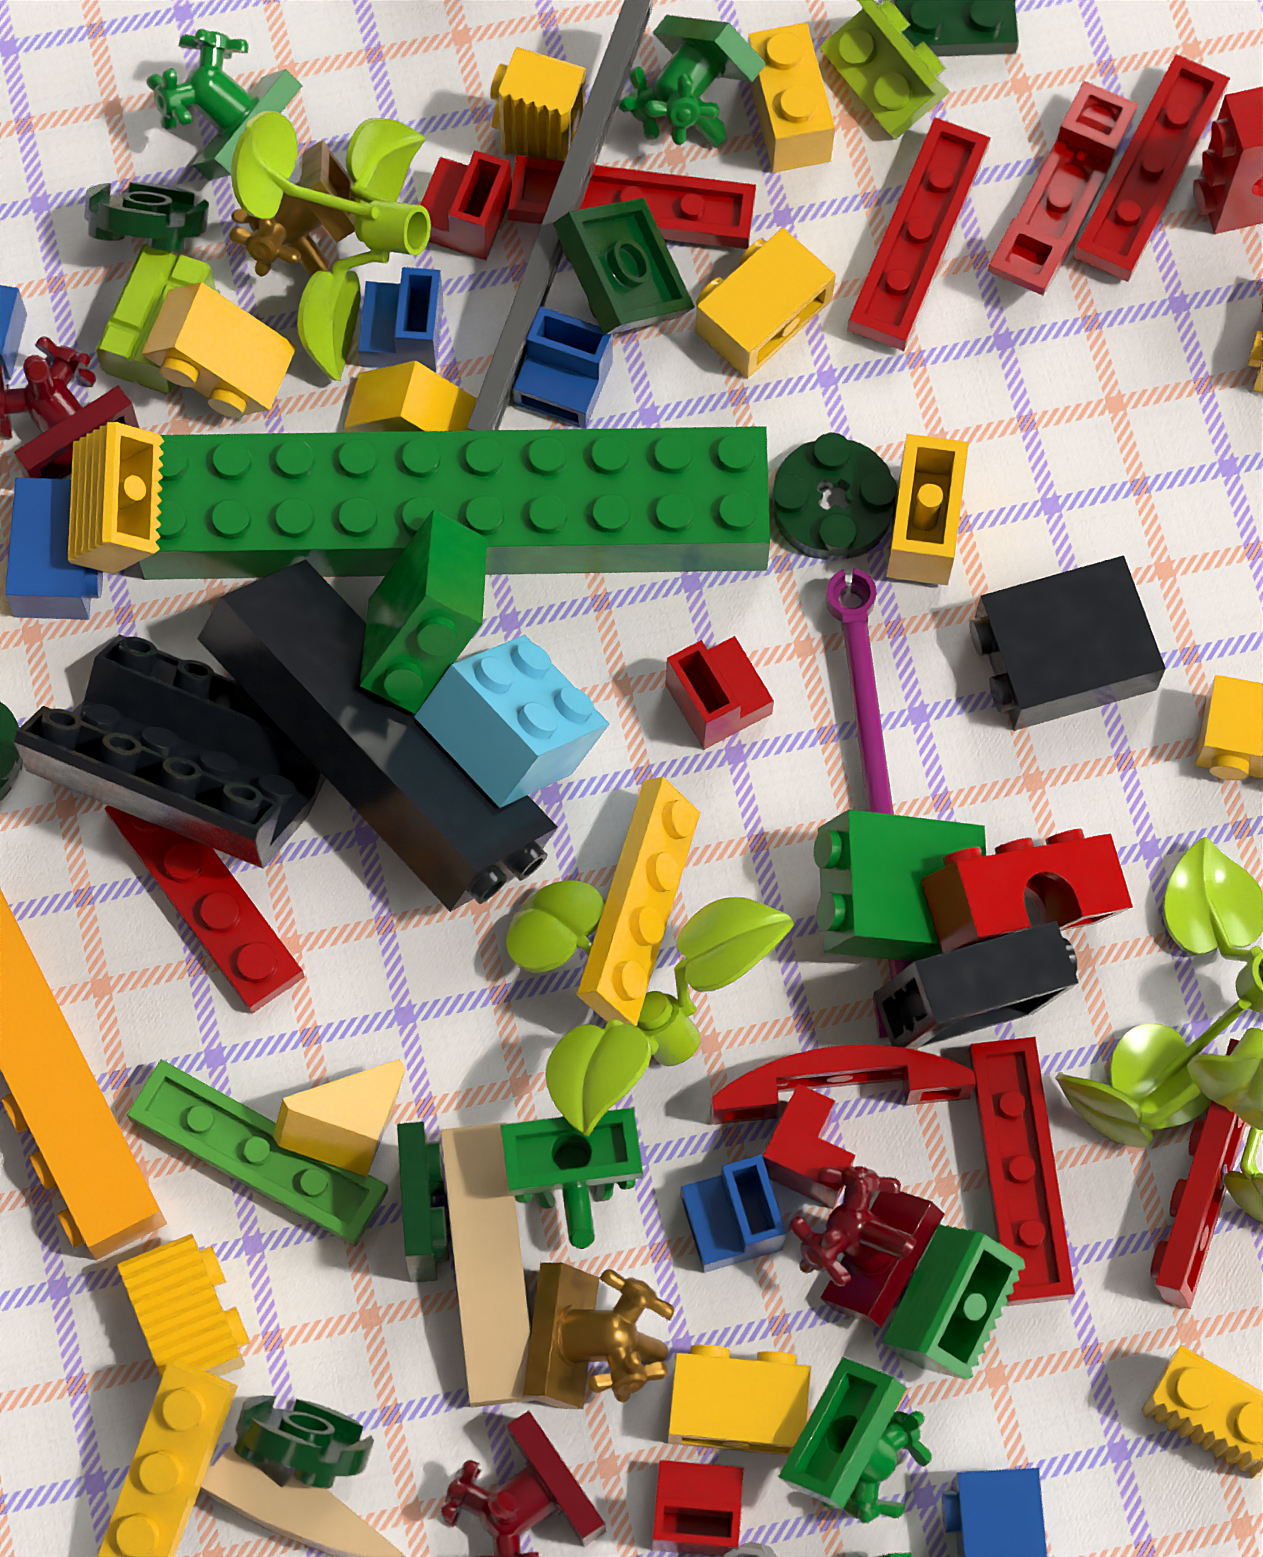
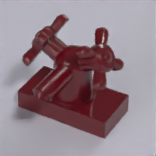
M42 336L37 340L35 346L47 356L42 358L39 355H31L25 359L23 370L28 382L25 388L10 389L9 384L5 385L3 366H0V436L5 439L13 438L10 414L28 413L42 434L14 451L23 477L63 479L72 473L73 441H80V437H87V434L93 433V430H100V426H107V422H118L135 428H139L133 404L119 385L83 407L67 386L72 376L88 387L94 386L96 375L87 369L90 363V356L84 352L78 353L67 346H57L50 338Z
M848 1166L844 1170L823 1167L819 1171L818 1180L844 1185L843 1201L841 1205L837 1206L829 1214L826 1230L821 1234L814 1233L807 1222L800 1216L791 1220L789 1224L791 1232L802 1241L801 1254L803 1259L799 1263V1268L803 1273L807 1274L814 1270L827 1271L831 1279L820 1299L832 1310L882 1328L945 1213L932 1201L900 1191L901 1183L897 1178L879 1177L874 1170L863 1166ZM871 1191H880L871 1209H869ZM842 1253L844 1256L841 1262L839 1263L837 1261V1255Z
M529 1410L507 1425L509 1436L527 1461L525 1462L526 1467L490 1492L475 1485L482 1471L478 1468L480 1463L467 1460L462 1465L461 1474H458L454 1481L449 1484L445 1504L441 1508V1514L444 1517L445 1523L452 1527H455L462 1509L480 1517L483 1528L493 1537L494 1556L477 1557H539V1552L521 1554L520 1535L556 1512L559 1515L562 1513L584 1547L606 1532L605 1522Z

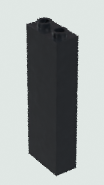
M306 559L221 596L197 638L198 641L450 912L473 899L479 904L486 902L503 887L508 879L515 876L519 881H522L533 874L544 863L548 854L543 848L558 826L528 795L499 808L414 717L416 714L360 686L366 623Z

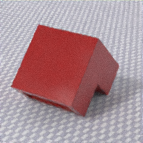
M476 150L473 152L469 165L440 157L420 204L426 208L430 216L431 231L428 242L487 261L509 205L512 186L510 161Z
M735 636L708 650L703 641L700 640L667 657L665 685L704 750L773 713L774 700Z
M797 1083L764 1152L763 1160L770 1180L834 1209L844 1185L818 1180L819 1171L823 1167L844 1170L848 1166H853L856 1155L822 1139L831 1120L835 1100Z
M659 1460L652 1550L724 1557L729 1551L738 1549L744 1467Z

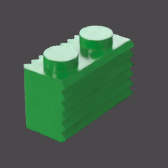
M939 1223L881 1343L921 1369L964 1380L973 1377L972 1367L979 1365L977 1355L985 1353L983 1343L991 1341L989 1331L996 1329L995 1319L1002 1317L1000 1307L1008 1305L1006 1295L1014 1292L1012 1283L1019 1281L1018 1271L1025 1269L1024 1259L977 1230L975 1232L970 1229H959L955 1226H944Z

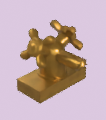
M323 139L303 152L302 173L300 181L295 185L356 202L355 197L350 192L354 182ZM283 192L279 209L271 219L252 217L243 209L234 210L231 214L232 220L239 224L249 223L254 232L251 233L236 226L230 231L229 238L236 244L246 246L250 256L256 260L255 272L258 276L263 277L267 275L271 270V263L278 258L292 265L299 261L311 277L317 271L328 272L329 260L308 233L323 225L334 241L338 243L355 232L356 215L292 197Z
M563 1262L540 1263L523 1396L560 1409H583L587 1383L589 1390L593 1393L612 1389L617 1401L621 1403L628 1401L631 1394L642 1389L647 1381L661 1380L668 1373L664 1362L669 1354L666 1344L659 1339L638 1332L635 1324L645 1308L654 1311L667 1320H671L675 1312L673 1305L657 1298L656 1292L646 1282L633 1277L625 1279L612 1269L604 1270L601 1276L597 1277ZM599 1279L622 1293L613 1310H596ZM589 1362H608L611 1373L595 1375L587 1379ZM641 1362L647 1363L649 1365L643 1366Z

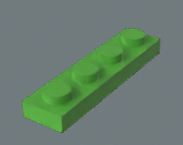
M160 1059L127 1113L129 1121L354 1247L357 1246L389 1191L387 1184L369 1174L368 1177H364L279 1147L273 1137L276 1126L274 1121Z

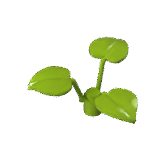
M262 111L246 123L245 131L241 133L233 153L231 180L234 195L240 207L252 217L271 219L279 209L284 192L292 197L356 215L355 234L358 240L364 242L370 249V251L335 261L331 273L327 271L315 272L309 279L299 304L297 325L304 349L329 379L341 381L361 300L359 277L356 272L349 269L372 262L386 264L389 261L390 252L414 256L419 255L426 248L429 241L431 222L426 208L421 205L397 202L410 164L426 141V138L408 125L392 119L370 118L359 124L351 137L346 154V169L349 177L354 182L350 190L351 195L356 200V202L297 186L290 182L288 179L294 171L298 155L296 132L292 123L281 113Z
M1208 837L1198 840L1174 867L1163 896V919L1170 936L1185 952L1192 955H1204L1218 948L1221 956L1226 960L1247 962L1238 973L1235 982L1239 1000L1188 1047L1182 1036L1175 1029L1157 1023L1137 1026L1119 1040L1112 1052L1109 1065L1110 1086L1130 1096L1137 1102L1141 1111L1146 1113L1157 1112L1194 1083L1187 1068L1192 1057L1198 1055L1244 1011L1249 1008L1263 1013V950L1259 946H1253L1250 950L1236 949L1250 946L1263 933V891L1256 880L1244 868L1224 855ZM1201 1092L1159 1127L1149 1130H1166L1185 1125L1199 1117L1208 1108L1211 1099Z
M564 880L539 889L522 904L520 911L515 912L506 937L507 951L511 959L518 967L527 972L540 973L563 965L572 957L577 947H580L589 956L593 942L587 937L597 930L606 901L597 889L582 881ZM743 897L722 898L709 903L695 913L684 925L677 939L678 950L685 958L677 963L674 968L678 999L660 991L647 992L637 1026L624 1024L617 1019L609 1020L604 1029L591 1024L580 1025L569 1031L552 1050L547 1061L545 1078L550 1097L563 1117L578 1132L589 1136L601 1117L637 1084L648 1067L652 1055L658 1063L664 1066L679 1065L692 1057L700 1045L701 1036L699 1030L689 1017L697 1010L690 999L689 985L695 991L709 992L721 989L742 977L768 955L792 929L795 923L790 916L782 911Z
M1247 1029L1230 1056L1200 1054L1192 1057L1187 1068L1194 1083L1154 1113L1142 1112L1135 1100L1109 1085L1066 1075L1062 1072L1057 1074L1055 1077L1056 1081L1059 1083L1069 1103L1082 1119L1108 1139L1130 1147H1148L1153 1140V1135L1149 1129L1159 1127L1201 1092L1216 1103L1226 1106L1228 1110L1235 1112L1239 1118L1251 1127L1240 1162L1242 1172L1230 1170L1223 1180L1226 1189L1234 1201L1248 1215L1263 1224V1172L1259 1171L1255 1163V1156L1263 1131L1262 1029Z

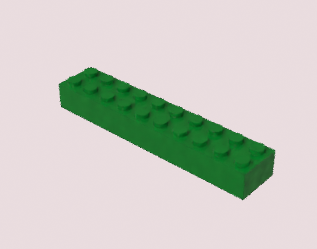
M767 427L160 435L164 442L159 447L164 454L159 457L163 466L158 471L163 478L158 481L162 490L157 494L162 502L157 505L161 514L156 518L161 526L156 529L160 538L155 541L160 550L139 561L145 580L264 578L305 559L322 577L385 576L431 511L435 510L488 538L485 575L767 571L770 550Z

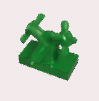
M666 15L652 33L673 56L657 76L652 88L647 87L643 69L639 66L633 68L629 73V79L634 90L630 92L629 96L620 99L618 108L622 112L630 111L633 117L643 123L644 135L648 140H654L660 136V130L655 117L666 116L669 123L673 125L671 137L676 145H682L686 141V128L693 125L712 147L718 148L726 140L724 124L717 117L720 112L719 107L713 102L704 103L700 97L716 78L753 82L766 65V62L729 22Z
M198 29L195 36L189 34L182 35L178 46L181 48L200 50L198 66L188 74L186 80L177 84V73L174 68H170L163 72L162 78L157 73L150 75L146 83L154 91L155 105L162 114L160 123L163 129L171 130L176 128V121L181 125L192 123L191 114L185 108L191 105L217 129V134L192 164L208 181L231 175L233 153L241 133L245 131L246 123L262 111L282 113L303 85L284 69L262 76L250 93H248L222 70L224 59H231L232 52L248 53V42L241 38L230 39L227 35L217 31Z
M634 1107L608 1110L598 1121L589 1136L578 1132L564 1117L500 1125L509 1196H515V1200L518 1203H527L532 1200V1196L535 1194L539 1206L549 1209L555 1206V1198L551 1191L562 1189L568 1239L573 1247L585 1249L595 1240L588 1186L597 1185L596 1199L598 1201H607L613 1195L614 1183H617L621 1189H631L636 1184L635 1179H643Z
M842 1357L778 1477L789 1487L821 1500L825 1507L842 1509L847 1515L859 1519L864 1524L871 1522L880 1515L893 1519L899 1518L903 1515L905 1505L899 1502L878 1499L880 1482L887 1480L894 1472L898 1460L897 1453L901 1449L908 1450L920 1466L925 1467L930 1463L932 1454L919 1441L921 1438L919 1427L924 1422V1415L920 1411H913L910 1414L895 1411L907 1389L895 1377Z

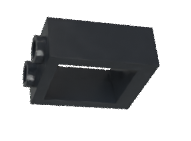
M1054 921L914 961L874 993V997L891 1046L917 1049L1035 1014L1079 983L1076 976L1078 968L1077 957L1073 946L1066 938L1062 937L1058 923Z

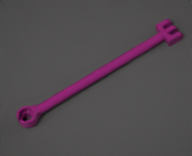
M853 568L850 592L858 595L862 603L856 608H846L839 601L840 596L846 593L847 588L845 582L846 574L843 569L837 572L829 581L826 591V606L831 615L841 621L844 633L868 812L894 815L868 630V616L873 611L877 595L876 584L867 573ZM888 959L891 979L913 962ZM873 994L878 1038H888Z

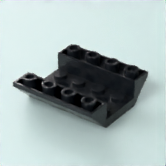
M121 634L95 656L85 698L80 705L72 712L42 706L16 730L14 738L15 747L27 772L262 869L265 868L309 816L326 780L324 775L236 681L215 673L209 665L203 662L182 660L158 650L152 642L144 638L126 637Z

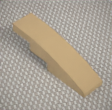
M507 1122L441 1129L471 1408L534 1400L523 1396L531 1337L515 1196H509L500 1125L507 1124Z
M231 1445L213 1466L209 1464L200 1491L267 1530L336 1557H405L404 1553L327 1489L303 1484L294 1477V1474L281 1488L249 1460L236 1454Z

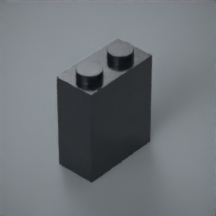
M1124 555L980 595L975 619L969 621L970 634L975 650L980 657L988 655L995 675L989 678V685L996 709L1000 714L1008 712L1014 731L1156 691L1166 670Z

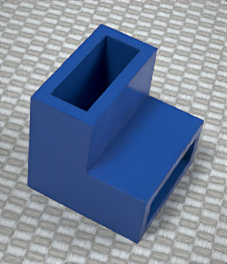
M402 267L400 283L366 281L358 346L360 367L384 368L416 360L430 370L437 371L444 304L441 270Z
M540 306L526 339L527 357L513 388L514 405L586 429L613 363V333L604 335L600 326Z
M762 1155L724 1165L719 1176L681 1186L680 1197L703 1273L783 1250L786 1231Z

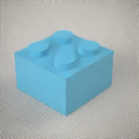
M526 635L451 664L414 716L499 808L572 775L610 725L594 708L589 696L580 689L575 688L551 663V659L546 651L532 643Z

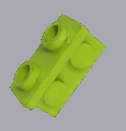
M857 0L863 9L821 44L819 48L885 130L896 140L950 93L949 89L938 77L946 68L924 41L916 48L909 42L902 32L910 26V23L890 0H883L880 4L875 0Z

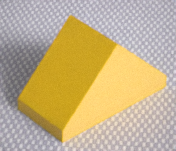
M416 360L361 372L357 378L344 424V432L467 431L477 398Z
M398 1059L282 1098L273 1134L278 1146L368 1177L394 1110L406 1070L401 1060Z

